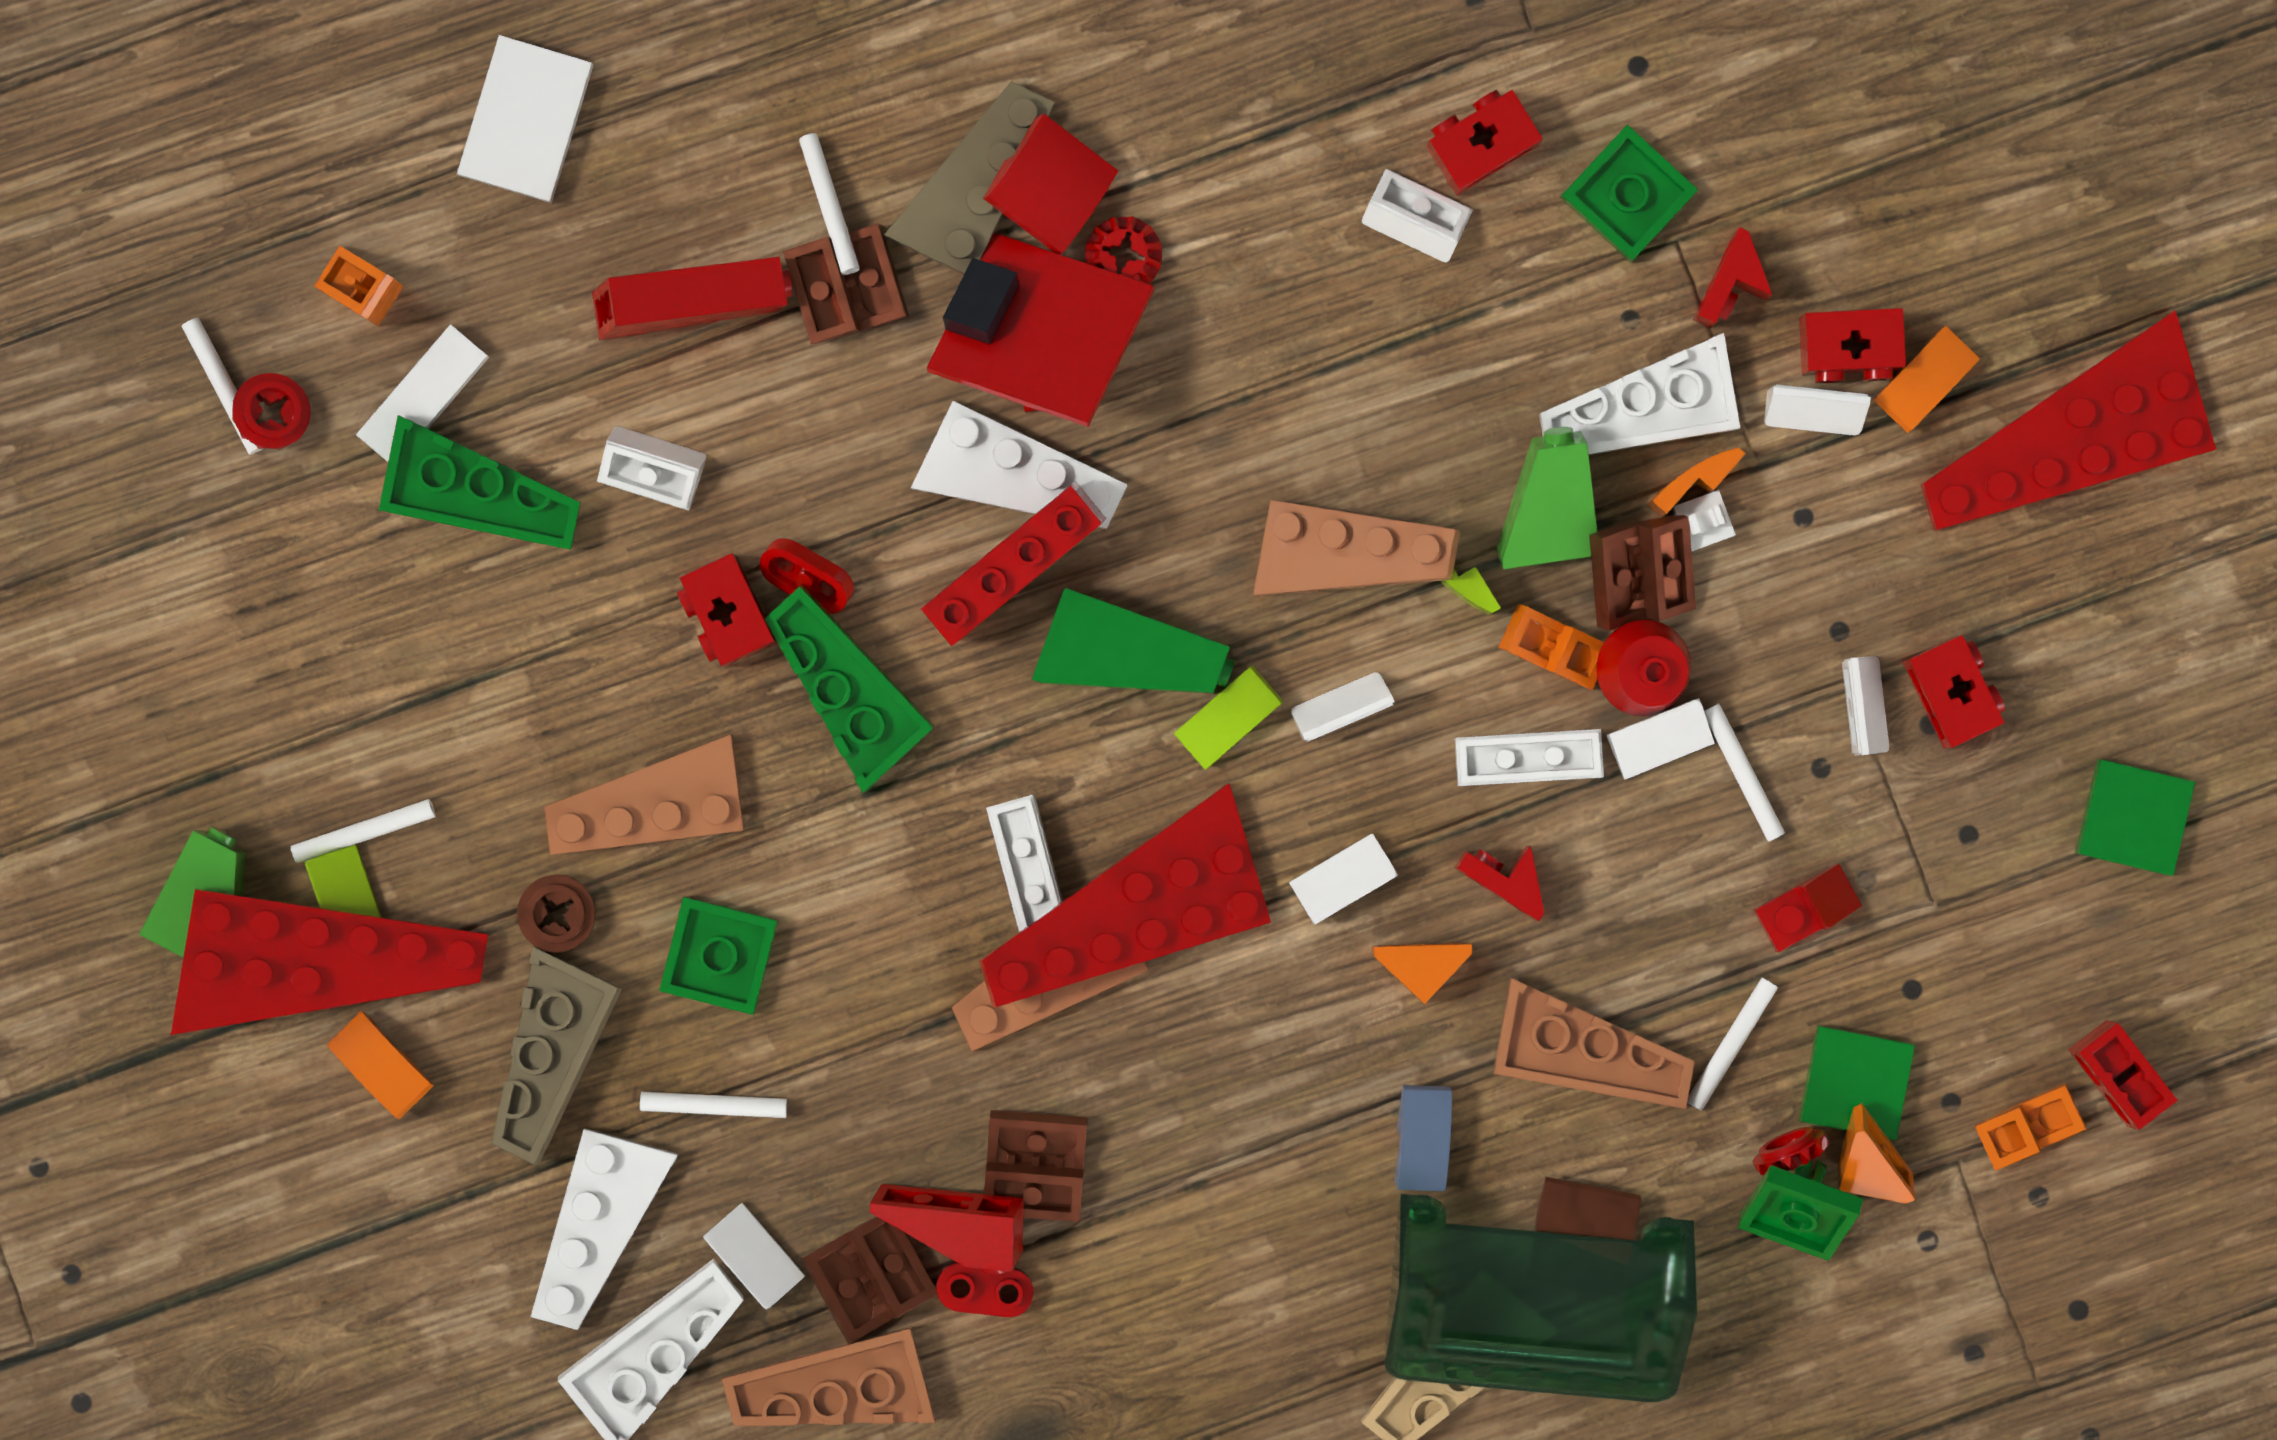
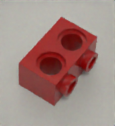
M2105 1020L2068 1049L2129 1128L2141 1130L2178 1101L2118 1022Z

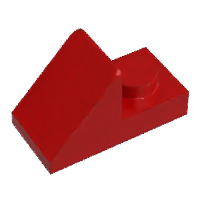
M1741 227L1733 233L1693 318L1694 321L1709 328L1716 324L1718 318L1725 321L1728 319L1738 298V294L1731 291L1733 286L1763 300H1767L1772 296L1749 231Z
M1525 846L1507 876L1500 873L1504 864L1481 849L1478 850L1475 856L1469 852L1462 854L1454 867L1456 870L1535 921L1541 920L1545 913L1531 846Z
M1837 863L1756 907L1753 911L1775 951L1779 953L1821 929L1827 930L1860 908L1862 904L1840 864Z

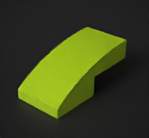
M1476 566L1461 576H1458L1455 569H1453L1452 580L1440 581L1461 600L1487 615L1501 608Z
M1251 665L1173 734L1206 770L1284 701L1255 667Z

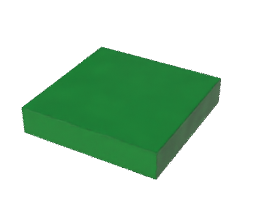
M1627 124L1560 198L1631 263L1692 198L1698 189Z
M2097 759L2075 854L2166 876H2174L2195 782Z
M683 897L659 991L754 1015L779 920Z
M1817 1025L1798 1121L1847 1131L1853 1107L1862 1103L1887 1138L1897 1141L1915 1045Z

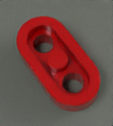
M787 538L774 540L760 558L759 566L761 573L769 583L789 595L802 584L829 614L841 611L853 595V581L843 568L794 540Z
M954 1262L942 1270L936 1285L938 1298L948 1309L956 1312L999 1317H1016L1021 1315L1031 1305L1034 1295V1287L1030 1277L1018 1268H1014L1013 1272L1006 1271L1001 1274H987L980 1271L979 1268L964 1267ZM957 1279L966 1280L970 1285L969 1293L965 1296L955 1295L951 1289L952 1283ZM1011 1284L1017 1288L1019 1295L1016 1300L1007 1302L1001 1298L1000 1289L1004 1285Z

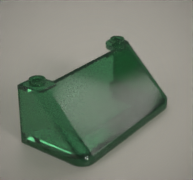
M1400 1195L1385 1343V1369L1390 1375L1408 1381L1640 1402H1661L1670 1399L1676 1394L1697 1317L1693 1220L1674 1219L1671 1217L1657 1218L1644 1226L1639 1241L1448 1224L1446 1223V1207L1442 1202L1428 1195Z

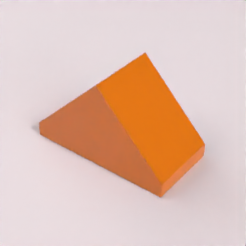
M339 245L314 287L379 327L404 285Z
M1472 944L1372 946V956L1424 1004L1472 955Z
M1861 1103L1853 1107L1837 1163L1839 1190L1905 1204L1914 1201L1913 1172L1865 1106Z

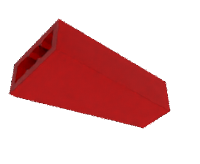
M780 257L607 278L592 292L599 340L778 312L788 305L787 298H790L792 295V284L788 269H782Z

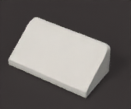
M1385 169L1364 213L1362 223L1447 263L1458 244L1473 209Z
M1776 384L1767 391L1764 422L1765 425L1770 427L1855 436L1859 435L1862 431L1871 397H1868V394Z
M616 426L606 441L597 482L689 511L707 456L699 451Z
M1876 656L1845 659L1842 662L1852 754L1858 756L1885 753L1889 751V739L1879 659Z
M1374 672L1294 706L1291 709V714L1303 741L1309 742L1393 706L1395 701L1382 676L1378 672Z
M1699 698L1606 735L1624 780L1715 744Z
M1371 833L1290 881L1289 884L1315 925L1397 877L1398 874L1375 836Z
M743 1202L703 1236L705 1241L765 1310H768L806 1276Z

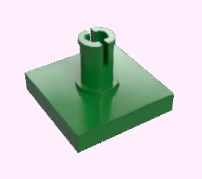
M1812 1159L1808 1164L1797 1167L1795 1173L1770 1165L1741 1211L1737 1228L1829 1261L1860 1215L1863 1198L1822 1184L1827 1167L1819 1160L1815 1163L1814 1171H1810Z

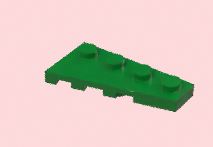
M400 415L397 416L379 511L572 550L581 502Z
M802 584L764 619L794 673L798 675L808 692L809 699L816 712L820 714L830 731L833 742L842 758H845L855 776L854 779L862 793L870 788L934 728L935 725Z

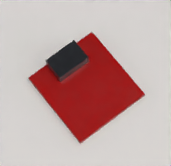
M993 233L981 259L972 258L943 316L945 331L926 367L927 371L931 374L1089 427L1154 292V286Z

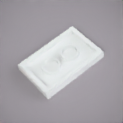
M499 35L457 174L464 178L552 204L594 65L585 60Z

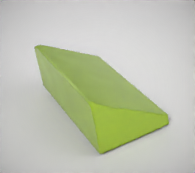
M357 845L305 861V866L320 908L382 918Z

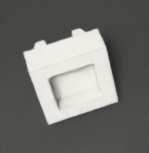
M1719 490L1672 508L1674 516L1685 515L1689 517L1692 551L1736 535Z

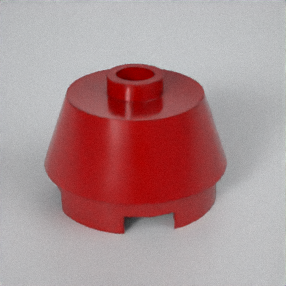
M1636 620L1620 626L1605 640L1597 659V679L1602 693L1614 707L1634 716H1652L1666 711L1682 697L1691 676V658L1684 640L1671 627L1654 620Z

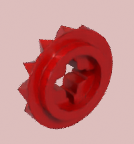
M1113 216L1096 226L1086 243V263L1117 273L1116 257L1110 255L1108 251H1104L1103 248H1120L1122 241L1126 239V235H1131V251L1145 259L1144 261L1136 259V261L1128 260L1125 267H1122L1121 275L1150 284L1158 274L1162 263L1161 242L1152 227L1134 216Z
M263 373L253 376L240 386L233 399L232 421L238 428L241 438L255 444L258 449L281 450L297 442L309 425L311 409L308 397L300 385L287 376L276 373ZM283 399L286 401L278 415L282 421L281 424H277L272 419L265 423L257 424L259 416L263 411L259 405L260 402L272 406L275 403L279 404Z
M1812 1127L1795 1129L1764 1144L1759 1149V1154L1753 1159V1164L1760 1175L1763 1176L1770 1165L1786 1171H1793L1801 1165L1808 1164L1810 1160L1820 1157L1822 1152L1828 1147L1829 1141L1825 1131L1822 1129L1813 1130Z

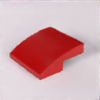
M1043 113L1034 119L1014 156L1004 161L983 199L1054 253L1062 254L1092 215L1114 180L1118 170Z

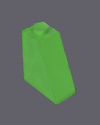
M1555 427L1544 431V436L1532 438L1497 545V555L1503 569L1591 557L1589 534L1597 532L1588 446L1581 431L1573 432L1571 427Z
M213 826L210 827L208 833L203 830H193L139 935L183 957L194 890L200 889L243 896L246 852L234 847L237 838Z

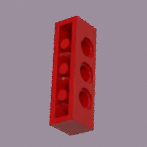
M1076 481L1073 482L921 608L922 612L952 647L1106 520V517Z

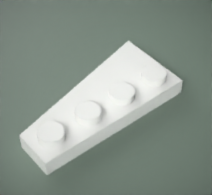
M952 401L911 489L1036 514L1076 481L1106 517V520L1097 528L1107 529L1128 485Z

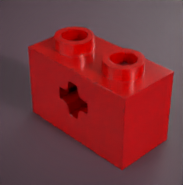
M1513 89L1502 96L1498 90H1494L1473 104L1476 110L1473 114L1459 121L1456 115H1453L1431 130L1435 137L1429 140L1427 149L1456 196L1535 149L1543 140ZM1474 129H1478L1481 134L1488 131L1492 133L1493 137L1488 144L1489 149H1486L1483 144L1473 147L1471 141L1475 135Z
M1903 308L1811 312L1799 317L1802 376L1815 375V383L1844 382V374L1863 373L1864 381L1893 379V371H1899L1906 367ZM1851 335H1853L1854 343L1863 344V350L1857 353L1854 359L1852 358L1851 351L1842 350L1841 345L1850 339Z
M728 554L679 578L684 589L678 591L677 595L687 616L691 618L697 615L705 633L697 637L709 662L718 659L722 667H727L777 643L764 620L766 617L735 554ZM720 600L729 606L734 604L736 606V611L730 614L733 623L726 625L721 620H713L712 615L718 611L716 602Z
M1963 635L1955 636L1902 661L1943 749L1953 748L2004 724L2000 714L2005 711L2004 702L1993 684L1987 687L1979 670L1984 667V661L1972 640L1966 643ZM1951 678L1956 683H1966L1967 690L1961 693L1964 702L1960 698H1950L1947 691L1953 687Z

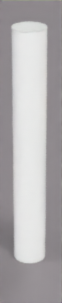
M816 133L804 135L799 139L841 274L855 273L860 270L818 135Z
M194 318L187 321L181 327L248 454L251 455L262 450L258 449L255 444L247 439H242L238 428L232 421V405L237 389L200 319Z
M1718 703L1704 710L1708 725L1767 841L1769 842L1785 834L1720 704Z
M430 799L292 845V855L295 862L299 864L315 857L436 817Z
M1764 978L1760 979L1690 1092L1688 1104L1700 1111L1704 1109L1777 991V986Z
M641 1091L640 1111L786 1118L787 1099Z

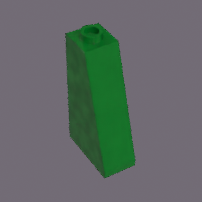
M1064 588L1032 681L1049 685L1213 694L1216 685L1226 688L1235 660L1227 657L1230 649L1229 646Z

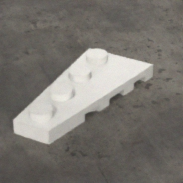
M1724 333L1540 413L1542 435L1544 436V431L1551 428L1571 427L1573 432L1581 431L1587 442L1588 455L1739 430L1740 423Z
M588 1128L583 1130L531 1317L575 1330L581 1327L679 1154Z
M712 1259L558 1376V1382L604 1440H629L642 1423L644 1424L653 1413L656 1405L673 1384L675 1385L687 1371V1367L702 1349H705L744 1301L743 1295L715 1259Z

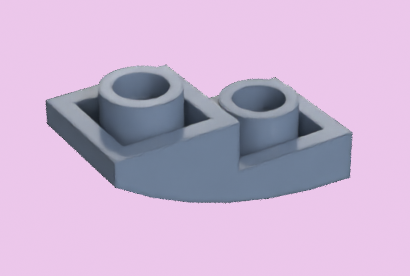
M1402 1085L1397 1123L1400 1142L1394 1179L1398 1190H1446L1452 1119V1090L1450 1087Z

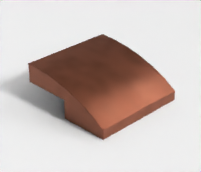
M877 223L849 232L860 270L852 274H841L830 237L783 251L812 345L866 331L909 317L881 224Z
M1677 515L1649 519L1589 534L1597 627L1610 631L1626 623L1645 618L1660 622L1696 609L1688 516Z
M991 1110L984 1194L1024 1198L1023 1218L1080 1222L1088 1117Z
M1545 1177L1535 1219V1233L1526 1267V1280L1621 1298L1633 1248L1641 1195Z
M877 1216L801 1258L847 1343H853L888 1321L900 1317L937 1295L935 1286L905 1232Z

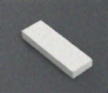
M450 324L356 435L388 462L397 416L400 415L429 429L489 359V356Z
M1601 729L1454 738L1457 786L1604 777Z
M1034 795L986 808L1019 932L1063 901Z

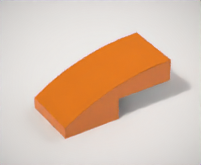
M1945 325L1873 400L1909 433L1951 391L1980 358Z
M1738 447L1705 459L1672 480L1647 505L1662 517L1673 508L1694 483L1698 484L1705 492H1712L1746 453Z
M1517 604L1498 648L1593 691L1598 680L1596 672L1597 659L1604 642L1576 628L1564 625L1528 606Z
M362 1011L327 1044V1047L356 1079L399 1120L434 1086L404 1051L398 1049L373 1019Z
M2063 1083L1976 1124L1975 1129L1996 1171L2039 1153L2041 1148L2086 1130V1125L2067 1084Z

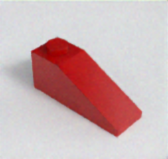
M881 1184L870 1202L871 1214L964 1267L979 1268L980 1271L987 1274H1001L1006 1271L1013 1272L1023 1252L1024 1198Z

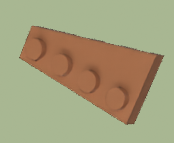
M1270 500L1253 596L1267 597L1275 596L1276 594H1300L1318 592L1320 590L1365 588V586L1399 585L1452 580L1460 531Z
M733 735L725 736L545 806L550 855L745 831Z
M1145 962L996 1008L992 1006L984 981L951 1008L971 1051H974L1148 971Z
M1510 978L1493 1074L1686 1109L1695 1061Z
M911 1327L724 1376L721 1379L734 1426L936 1422Z

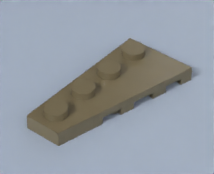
M1011 81L884 234V237L964 275L972 258L981 259L1003 214L983 199L1004 161L1014 156L1034 119L1043 113L1049 117L1055 102Z
M533 946L529 964H532L527 987H524L520 1005L523 1009L517 1036H514L510 1055L513 1057L508 1081L504 1082L492 1144L534 1165H540L623 988Z

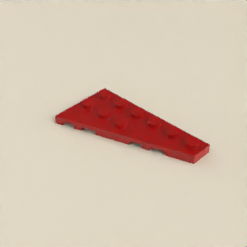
M2176 310L1920 484L1933 530L1936 531L2216 450Z
M1230 783L1219 788L1207 799L1184 813L1172 824L1092 879L1087 885L1053 907L1048 913L979 960L993 1008L1272 923Z
M195 889L170 1035L480 983L488 934Z

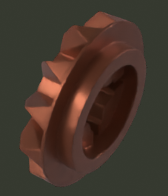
M549 875L534 881L524 891L518 904L517 919L520 930L532 945L547 952H565L579 946L588 937L594 928L596 907L588 889L580 882L564 875ZM544 896L556 905L564 902L568 903L571 899L574 903L569 906V910L565 913V917L568 920L567 924L571 928L570 930L558 922L550 925L547 924L543 928L540 926L545 921V917L550 913L546 907L547 903L543 899Z

